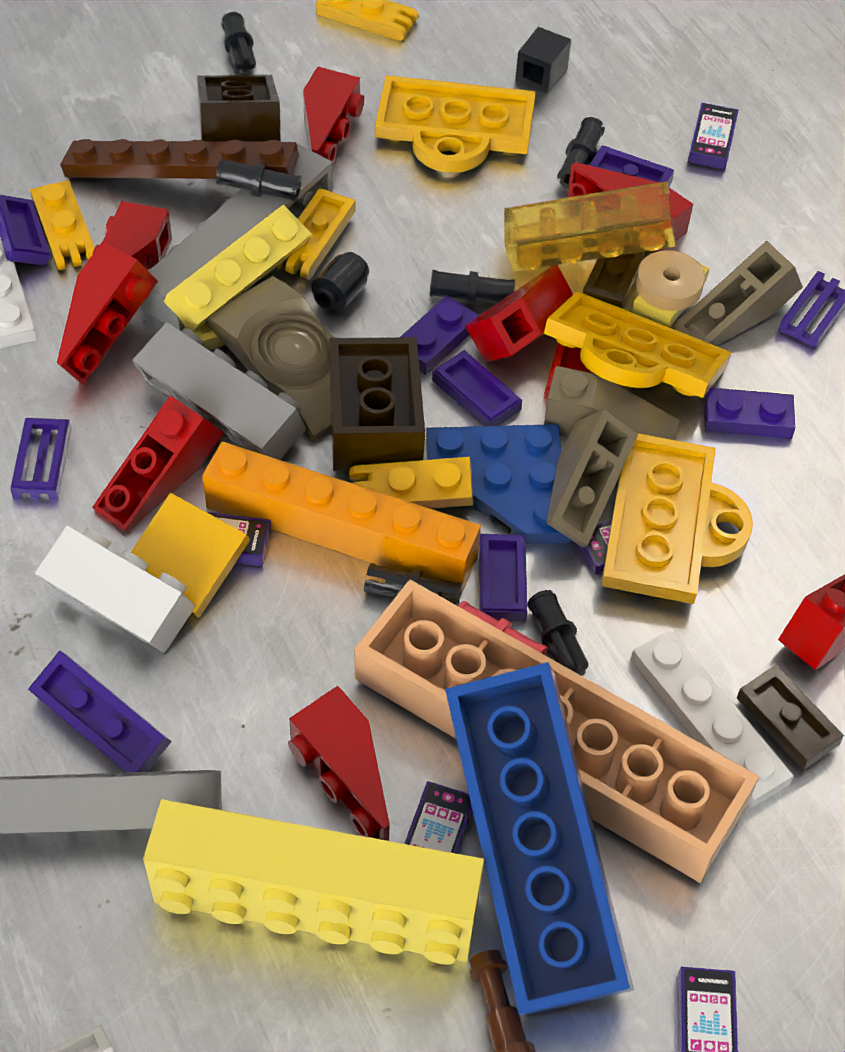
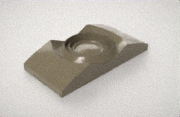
M272 276L228 302L207 319L206 324L248 370L257 374L267 384L268 390L277 396L280 392H283L297 402L301 408L299 415L306 427L304 432L312 441L331 430L329 338L336 337L320 323L305 297L286 283Z

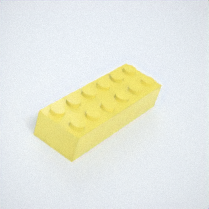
M163 799L160 801L143 857L154 903L159 904L161 908L172 913L188 914L191 910L210 913L215 919L228 924H240L243 920L262 923L269 930L281 934H293L296 930L317 934L320 939L333 944H346L349 940L370 944L373 949L386 954H399L403 950L424 954L426 959L438 964H453L456 960L468 962L484 864L483 858Z

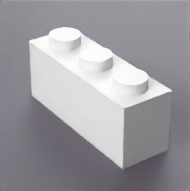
M67 525L35 574L52 587L165 654L196 606L183 594L187 587L165 572H162L159 578L147 573L146 569L149 564L127 550H124L121 556L108 550L111 542L94 530L87 527L85 532L81 534Z

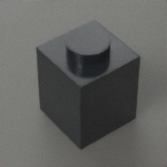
M537 27L518 51L515 81L548 94L568 69L571 39Z

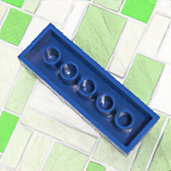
M549 662L446 688L448 705L519 1015L536 1014L633 991L634 987L556 676Z

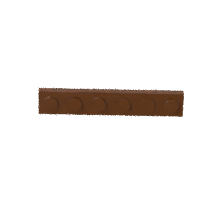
M82 139L72 142L60 166L64 177L217 179L216 172L221 158L251 166L262 163L266 164L269 170L292 174L299 157L296 142H280L278 140L266 142L230 140L225 142L203 140L165 141L162 139L153 141H129L126 139L92 141L90 139Z

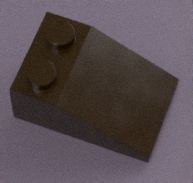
M197 75L201 140L225 142L230 140H240L242 142L278 140L281 142L280 100L272 75Z
M417 337L329 338L333 471L349 470L357 465L423 460L425 423Z

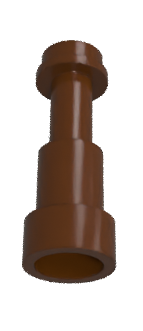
M486 950L474 955L469 960L471 966L470 976L471 979L481 981L490 1012L486 1015L485 1019L494 1052H536L534 1044L526 1040L517 1008L510 1005L502 974L506 972L508 966L506 961L502 959L501 952L499 950Z

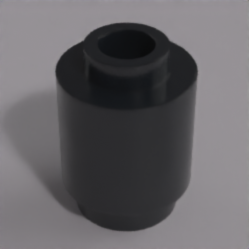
M353 252L337 255L311 284V290L316 303L325 310L333 312L343 311L367 284L370 270L366 261Z

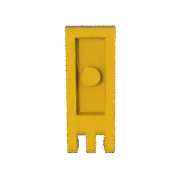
M389 0L316 1V14L396 41H402L419 18V13L414 8Z
M66 180L30 189L31 198L36 206L57 271L66 269L64 257L70 256L73 267L81 266L80 254L86 252V257L89 260L95 247L70 181Z
M319 188L298 218L312 233L310 239L275 268L281 269L287 261L286 272L296 274L302 265L300 276L308 280L311 279L356 212V200Z
M470 457L357 465L349 469L350 480L355 481L352 484L430 509L473 505Z

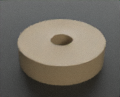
M671 250L658 251L648 255L640 263L636 288L641 298L653 307L668 311L683 310L691 307L700 299L705 282V273L702 266L685 253Z

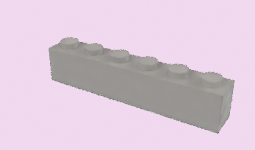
M297 144L299 157L292 172V175L302 176L301 190L297 202L267 194H262L261 197L252 196L251 191L241 189L232 198L225 200L213 215L206 221L199 223L187 238L180 244L173 246L161 261L153 268L148 269L158 282L148 298L142 303V311L182 331L185 328L183 321L163 302L167 293L283 204L298 219L319 188L333 192L332 161Z

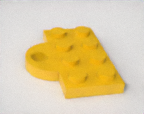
M386 75L375 122V138L411 141L414 154L420 162L431 169L448 173L464 172L477 167L486 159L489 150L528 154L536 91ZM444 151H452V152H455V153H457V154H455V155H444V154H442L441 152H444Z
M579 291L571 296L547 319L544 334L556 338V341L563 346L581 348L580 359L584 366L595 375L607 381L634 388H648L665 382L674 386V389L681 394L687 396L697 395L702 398L726 369L732 353Z
M638 433L618 479L601 581L602 587L694 604L698 592L701 566H722L734 561L744 552L752 533V515L746 503L735 492L719 484L711 483L716 448ZM722 522L733 524L737 527L739 533H724L717 527V524Z

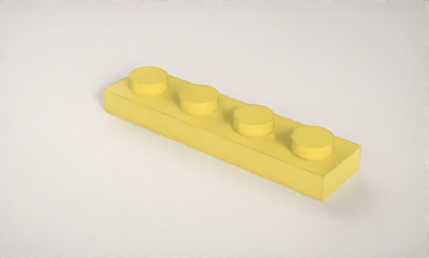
M283 204L167 293L163 302L192 332H195L216 311L243 294L306 244L312 233Z

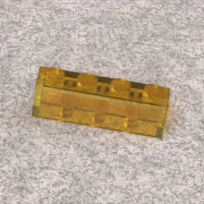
M667 181L504 208V242L513 272L534 270L536 268L553 266L554 264H573L592 259L676 247L673 207Z

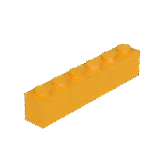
M221 442L202 475L206 508L227 515L271 520V530L370 563H375L379 566L411 573L412 569L423 572L422 576L454 583L460 582L463 583L462 593L478 558L481 525L226 442Z

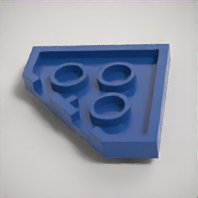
M558 424L426 428L427 460L470 457L473 507L488 518L494 515L511 528V534L526 535V544L571 542L568 537L546 523L558 458L561 453Z

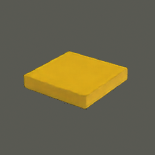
M170 492L131 550V553L149 564L146 572L152 576L159 578L162 572H165L187 587L183 594L196 605L191 614L200 618L250 539L247 534Z

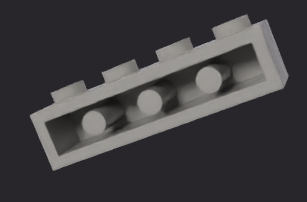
M166 322L132 360L144 380L169 397L171 395L224 432V436L240 447L280 460L306 430L299 415L301 408L297 402L283 392H280L277 396L268 390L267 384L254 372L248 370L244 374L236 369L232 359L221 350L215 349L212 353L203 347L204 343L191 330L184 328L182 331H179Z

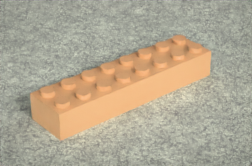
M412 580L406 583L354 648L355 679L455 739L456 735L446 696V688L549 662L556 676L591 819L699 883L704 879L747 807L760 777Z

